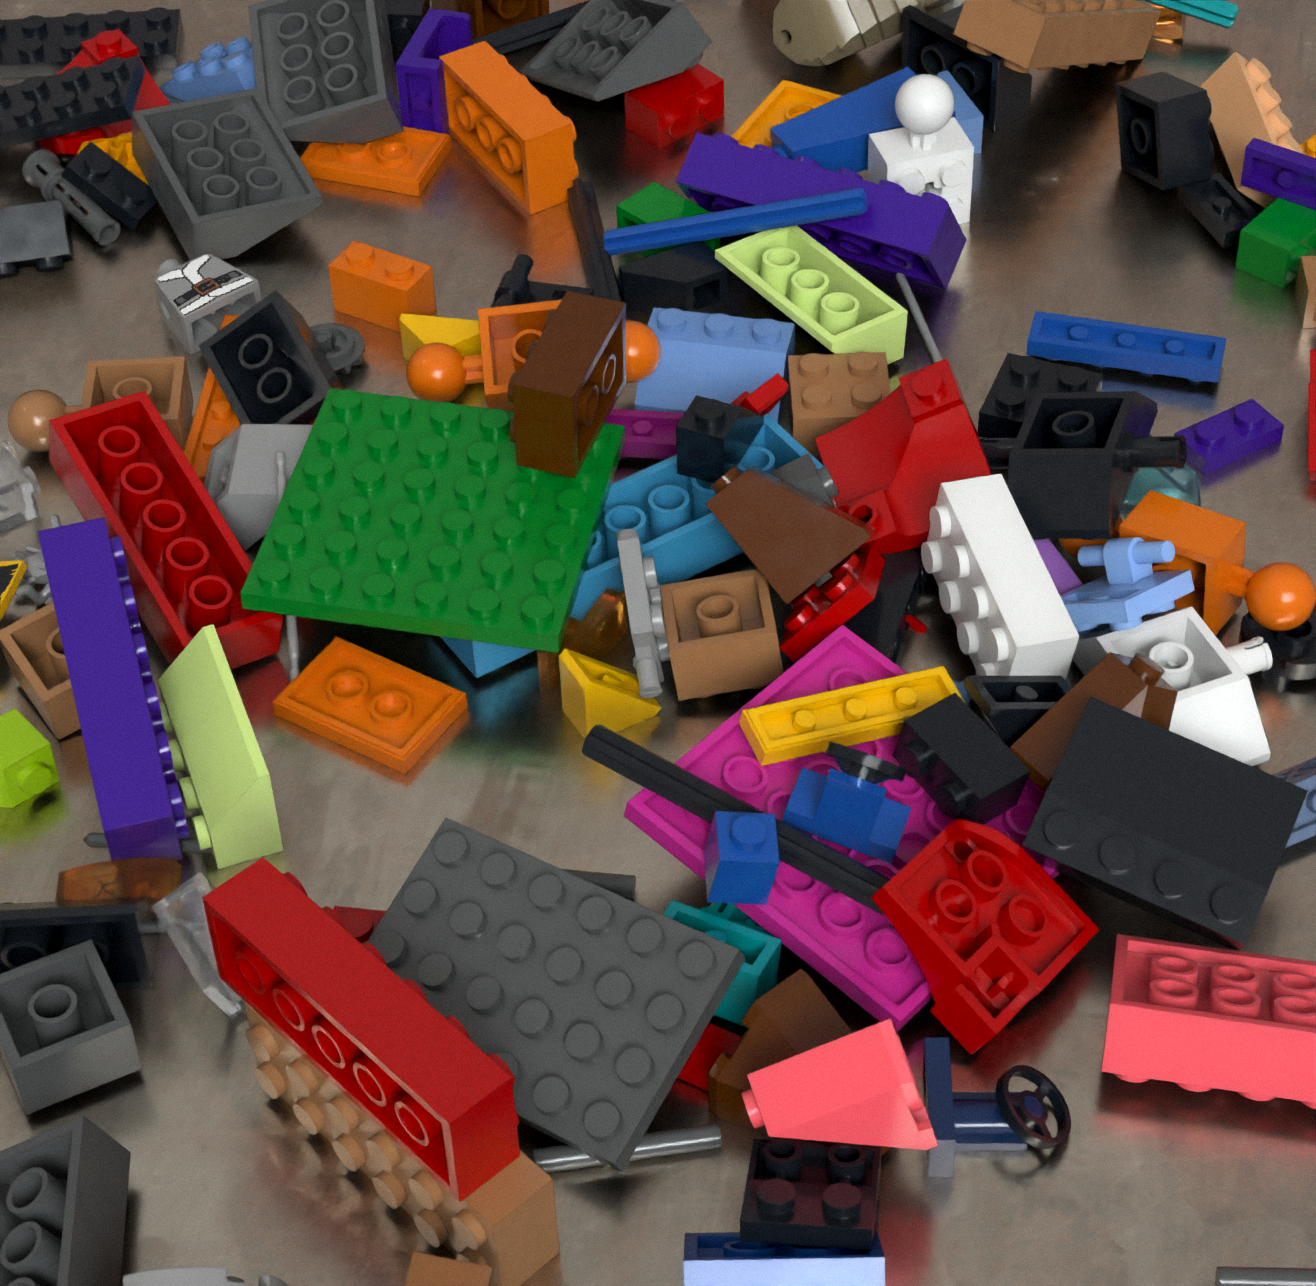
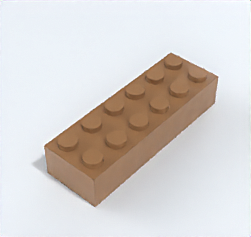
M965 0L953 34L968 41L966 46L968 49L987 56H991L994 53L1005 58L1004 66L1021 73H1028L1029 69L1033 68L1049 71L1050 67L1067 70L1070 65L1087 68L1091 63L1100 66H1107L1108 62L1125 64L1126 60L1144 58L1161 10L1138 0Z
M244 1002L250 1028L246 1031V1037L255 1052L258 1067L254 1069V1075L261 1088L271 1098L277 1099L281 1096L292 1106L296 1118L309 1133L315 1135L320 1132L332 1143L336 1155L351 1171H356L357 1169L363 1171L373 1181L377 1193L387 1205L394 1209L401 1206L414 1218L417 1229L431 1245L439 1247L442 1244L456 1257V1260L492 1267L489 1286H520L560 1253L553 1178L520 1149V1156L459 1202L253 1008Z

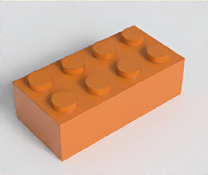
M486 41L439 56V60H443L449 134L529 215L569 201L567 189L574 186L573 180L578 178L579 175L573 148V142L576 141V130L571 119L560 113L551 104L546 95L539 93L530 84L525 75L517 72L508 63L506 57L496 52Z

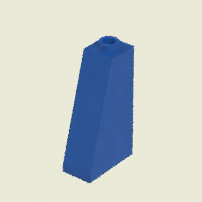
M906 67L770 128L772 149L777 151L781 157L795 160L796 156L807 157L820 164L821 168L834 172L838 168H845L854 172L868 170L869 134L904 127L896 115L895 98L902 84L909 78L916 76V74L909 67ZM954 110V111H953V114H952V117H955V119H956V114H955V110Z

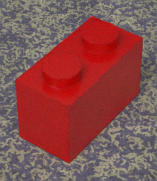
M697 63L682 73L624 92L626 128L657 149H660L724 116V80Z

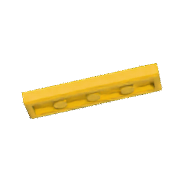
M939 666L742 710L739 724L760 765L764 766L824 752L828 742L851 746L899 735L904 720L954 693L962 700L963 698L945 667Z

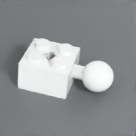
M930 74L913 76L902 84L895 98L896 115L904 127L869 134L867 181L879 184L880 180L891 181L903 187L907 193L921 196L924 192L936 194L947 200L958 224L970 222L974 146L955 117H952L954 97L947 83L941 78Z

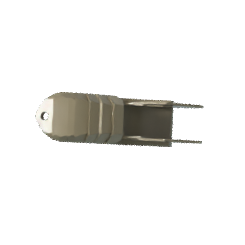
M780 0L773 14V43L796 64L815 67L829 65L902 33L903 8L908 5L935 18L964 5L965 0ZM787 31L791 34V40L787 36Z

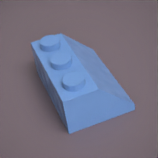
M653 308L647 326L655 332L659 339L661 357L655 371L646 379L637 382L635 410L685 413L696 395L731 404L742 393L748 391L751 394L777 373L788 383V356L795 355V323L781 322L773 319L735 317L722 313L708 314L682 311L676 308ZM788 391L768 414L778 424Z

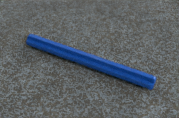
M855 188L611 229L603 234V242L608 255L625 254L862 215L868 211V201L865 190Z

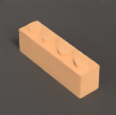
M1234 52L1200 88L1207 90V95L1211 101L1212 113L1210 120L1237 190L1266 209L1278 197L1240 185L1246 146L1253 138H1257L1299 153H1303V150L1291 135L1290 129L1292 124L1281 111L1279 104L1282 100L1279 94L1271 87L1269 82L1271 73L1259 60L1252 58L1248 61L1237 52Z

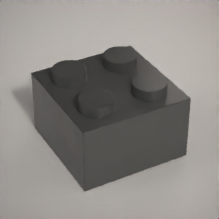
M92 939L0 974V1054L26 1115L142 1069L131 1023Z

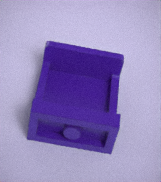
M429 8L396 62L399 101L404 127L449 135L443 60H439V56L473 45L471 18L468 13Z

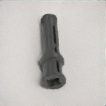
M43 149L33 152L23 164L22 174L24 179L30 185L39 187L46 201L61 199L67 212L100 245L113 243L120 234L119 223L112 219L95 201L61 176L65 168L60 166V160L52 151ZM38 165H40L47 172L46 175H43L37 169ZM59 183L64 189L61 190L56 184ZM82 207L89 212L88 215L82 210Z

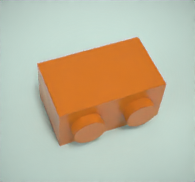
M355 240L328 265L333 305L336 311L400 333L399 318L401 313L432 316L437 311L433 270L430 265Z

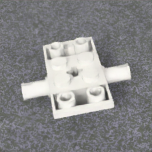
M1193 607L1171 609L1162 613L1142 616L1143 623L1134 628L1112 631L1108 627L1079 637L1073 661L1084 676L1109 652L1133 657L1136 653H1141L1164 669L1165 672L1161 678L1178 691L1169 731L1250 766L1269 761L1271 752L1247 676L1259 671L1269 670L1272 667V653L1267 643L1263 644L1264 639L1257 636L1249 641L1225 648Z

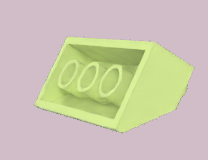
M797 225L761 231L715 250V259L834 354L886 352L887 365L904 358L908 311Z
M214 624L204 626L158 679L162 702L159 704L166 734L171 733L173 739L168 740L174 771L175 773L184 771L186 777L178 779L186 810L197 809L199 816L191 818L200 850L211 848L217 869H222L284 850L270 774Z

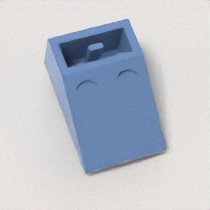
M242 36L225 46L219 41L205 47L199 52L201 58L195 63L189 61L176 67L171 71L173 78L160 86L162 93L184 102L257 88L252 39L248 40L247 36Z

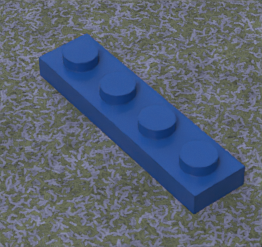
M1035 311L1027 340L1026 355L1043 357L1048 360H1064L1091 364L1096 367H1112L1139 371L1144 374H1161L1187 378L1193 381L1218 383L1227 338Z

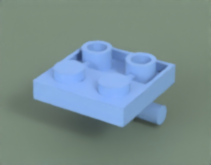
M1140 537L1109 539L1105 545L1080 547L1077 555L1079 564L1083 567L1105 566L1107 574L1060 597L1077 632L1093 629L1100 624H1109L1110 630L1120 631L1141 625L1143 623L1142 616L1146 614L1162 613L1175 608L1174 600L1195 591L1190 570L1153 572L1152 563H1166L1174 559L1175 547L1171 541L1145 542Z

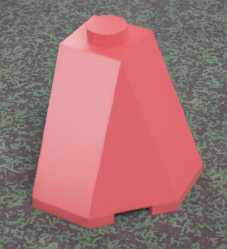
M891 1018L747 1074L752 1088L742 1092L747 1113L754 1129L765 1125L769 1137L930 1150L939 1146L898 1032Z

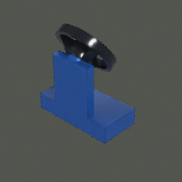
M828 742L824 754L834 758L842 772L831 768L828 776L802 767L786 806L782 822L795 829L892 864L912 807L885 798L887 788L876 784L891 779L903 782L907 770L865 752L834 742Z

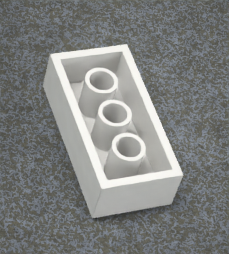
M1002 474L941 483L936 505L930 509L931 526L927 542H923L921 546V558L926 572L933 573L939 587V599L942 609L947 614L951 613L957 627L960 649L965 655L969 654L976 669V676H1062L1066 681L1080 636Z

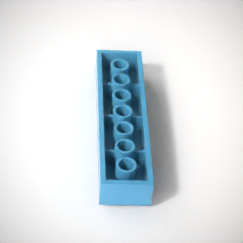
M765 414L763 415L764 425L738 464L737 469L742 474L747 469L755 466L769 473L809 452L772 417ZM809 453L817 470L824 467L813 455ZM677 455L612 483L564 637L627 607L622 572L618 569L620 557L616 534L621 530L634 529L638 532L643 558L654 557L657 579L660 585L682 582L744 552L705 504L716 495L710 487L713 483L677 474ZM441 637L476 678L535 651L534 649Z

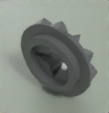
M324 323L310 327L335 373L349 374L351 366L362 364L365 344L362 335L357 330L337 323Z

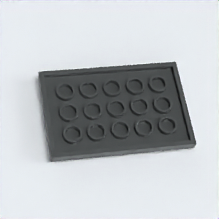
M445 817L367 941L381 953L387 967L402 980L405 978L413 980L424 992L428 1003L442 1016L451 1015L464 1026L471 1041L486 1055L494 1053L508 1065L515 1079L513 1094L515 1111L519 1121L620 1172H623L746 960L738 948Z

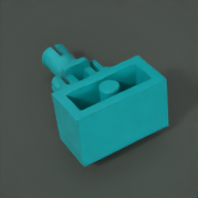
M672 900L662 915L740 949L746 960L714 1015L746 1027L741 1021L754 1001L776 986L782 940L772 936L733 903H728L725 907V903L712 902L708 907L696 909Z

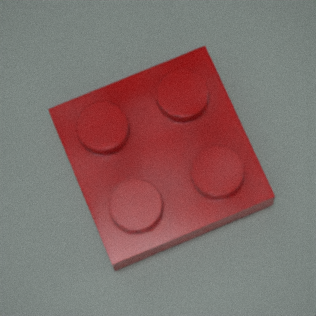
M872 545L858 556L853 551L830 570L831 578L819 587L813 583L791 601L790 605L793 609L783 623L786 629L779 648L793 663L875 599L886 560Z

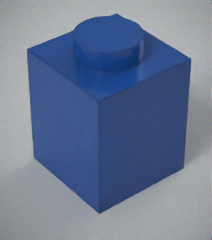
M715 811L703 853L707 902L767 904L780 864L775 814Z

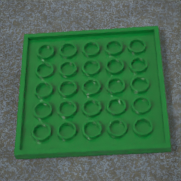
M329 388L241 590L242 608L559 653L625 443V426L605 423L577 476L572 478L516 465L515 443L511 442L509 438L510 425L514 416L513 411L358 392L350 389Z

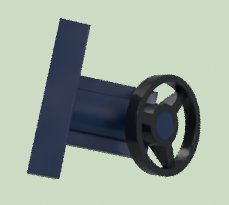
M924 1037L923 1099L939 1144L938 1147L926 1150L928 1177H953L955 1151H1027V1143L1036 1148L1050 1149L1067 1138L1071 1129L1069 1108L1059 1089L1043 1073L1030 1066L1017 1065L1000 1076L996 1084V1092H952L949 1037ZM1011 1077H1022L1038 1087L1034 1092L1029 1090L1009 1092V1081ZM1045 1096L1048 1097L1053 1105L1058 1119V1132L1056 1137L1053 1138L1045 1124L1048 1118V1111L1043 1102Z

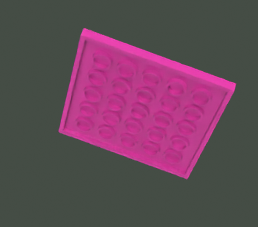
M842 624L674 764L765 813L775 814V818L782 821L802 767L828 776L831 768L842 771L835 759L824 754V752L761 766L739 724L742 710L908 673ZM899 735L847 746L899 766L898 761L892 756ZM906 774L903 782L891 779L876 784L887 788L885 798L912 807L892 864L809 833H803L891 879L953 821L940 811L933 798L916 780ZM1028 778L1017 805L983 825L1000 831L1022 847L1046 792ZM646 788L642 789L627 802L624 817L706 882L703 853L712 824ZM780 861L766 905L733 903L772 936L781 939L782 944L879 1022L891 1018L897 1032L933 998L916 959L886 915L875 912ZM1038 863L1052 879L1060 874V872Z

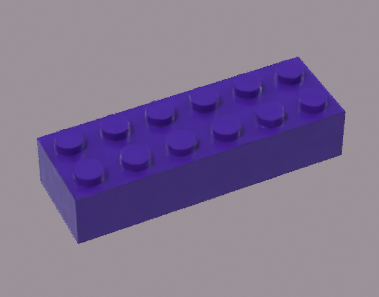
M696 132L676 180V183L689 201L711 213L862 188L866 192L868 211L862 215L797 226L838 258L895 275L896 273H901L908 279L945 290L948 287L966 243V238L947 200L936 194L924 192L921 196L907 193L903 187L891 181L880 180L879 184L865 181L862 176L849 169L838 168L836 172L823 169L820 164L807 157L796 156L795 160L781 157L777 151L761 144H756L754 148L743 146L734 138L723 133H714L712 137Z
M104 517L38 531L103 831L115 874L119 875L182 860L179 840L190 836L168 738L162 720L157 691L151 673L146 644L138 617L135 597L130 583L121 537L109 538Z

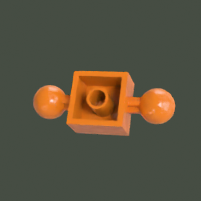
M562 300L478 309L481 354L462 356L457 349L445 343H429L420 347L412 354L406 368V379L410 390L420 400L451 402L463 392L466 385L484 383L488 408L514 412V405L507 398L510 378L515 371H521L526 362L531 342L539 340L544 331L549 311L551 309L556 310ZM626 320V383H634L646 379L655 371L661 357V346L657 335L650 327L638 321Z
M1150 490L1124 520L1121 514L1118 517L1111 539L1140 537L1145 542L1171 541L1175 547L1174 559L1166 563H1152L1153 572L1191 571L1195 591L1174 600L1176 607L1173 609L1193 607L1215 636L1242 604V598L1246 599L1248 611L1253 619L1261 626L1274 631L1294 629L1303 624L1313 612L1316 602L1315 586L1310 576L1300 567L1287 562H1275L1265 565L1256 572L1244 568L1245 522ZM1058 538L1062 548L1076 559H1078L1077 555L1080 547L1105 545L1109 540Z

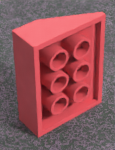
M1117 934L1101 1072L1114 1073L1117 1078L1133 1083L1146 1082L1149 1079L1175 1082L1179 1087L1194 1092H1205L1212 1088L1236 1091L1243 1097L1255 1101H1269L1274 1099V1097L1297 1100L1310 1108L1316 1109V962Z

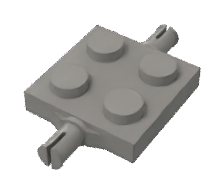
M624 529L616 534L620 557L618 569L622 572L631 636L636 653L632 663L637 672L639 695L643 698H653L662 693L660 683L665 682L662 662L670 661L660 584L657 579L654 557L643 558L638 532L634 529Z

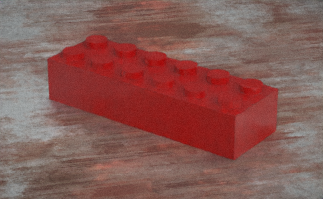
M141 391L49 420V461L83 519L88 521L104 517L109 538L121 537L137 611L168 664L171 665L202 627L214 624L230 670L278 653L283 614L242 608L240 593L251 570L252 563L147 393Z
M262 857L202 897L220 979L459 1202L520 1156L517 1132L519 1118L515 1111L513 1094L515 1079L508 1065L498 1055L494 1053L486 1055L471 1041L464 1026L451 1015L444 1017L428 1003L422 989L409 978L402 980L390 970L381 953L371 943L364 942L361 944L346 930L343 921L333 909L328 906L320 908L307 896L300 881L292 873L285 872L282 874Z

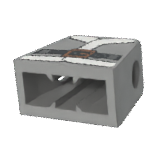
M203 254L184 264L175 259L166 260L160 265L154 281L160 315L190 355L200 351L199 345L220 331L224 315H242L262 300L257 279L212 254Z

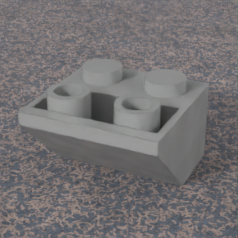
M241 424L211 450L204 487L243 550L246 551L259 539L265 537L278 507L276 481L278 471L275 464V453H285L286 464L284 471L288 484L313 425Z

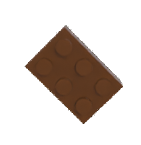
M567 291L557 309L549 311L542 335L539 340L531 342L524 366L520 372L515 371L512 374L508 385L507 398L514 405V416L510 425L509 438L511 442L515 443L516 465L572 478L577 476L626 385V303Z

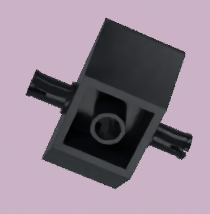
M1137 391L1035 393L1017 438L979 437L990 468H1008V489L1033 540L1046 538L1111 539L1134 474L1138 472L1139 468L1184 469L1187 459V444L1184 435L1149 436L1158 413L1157 403Z

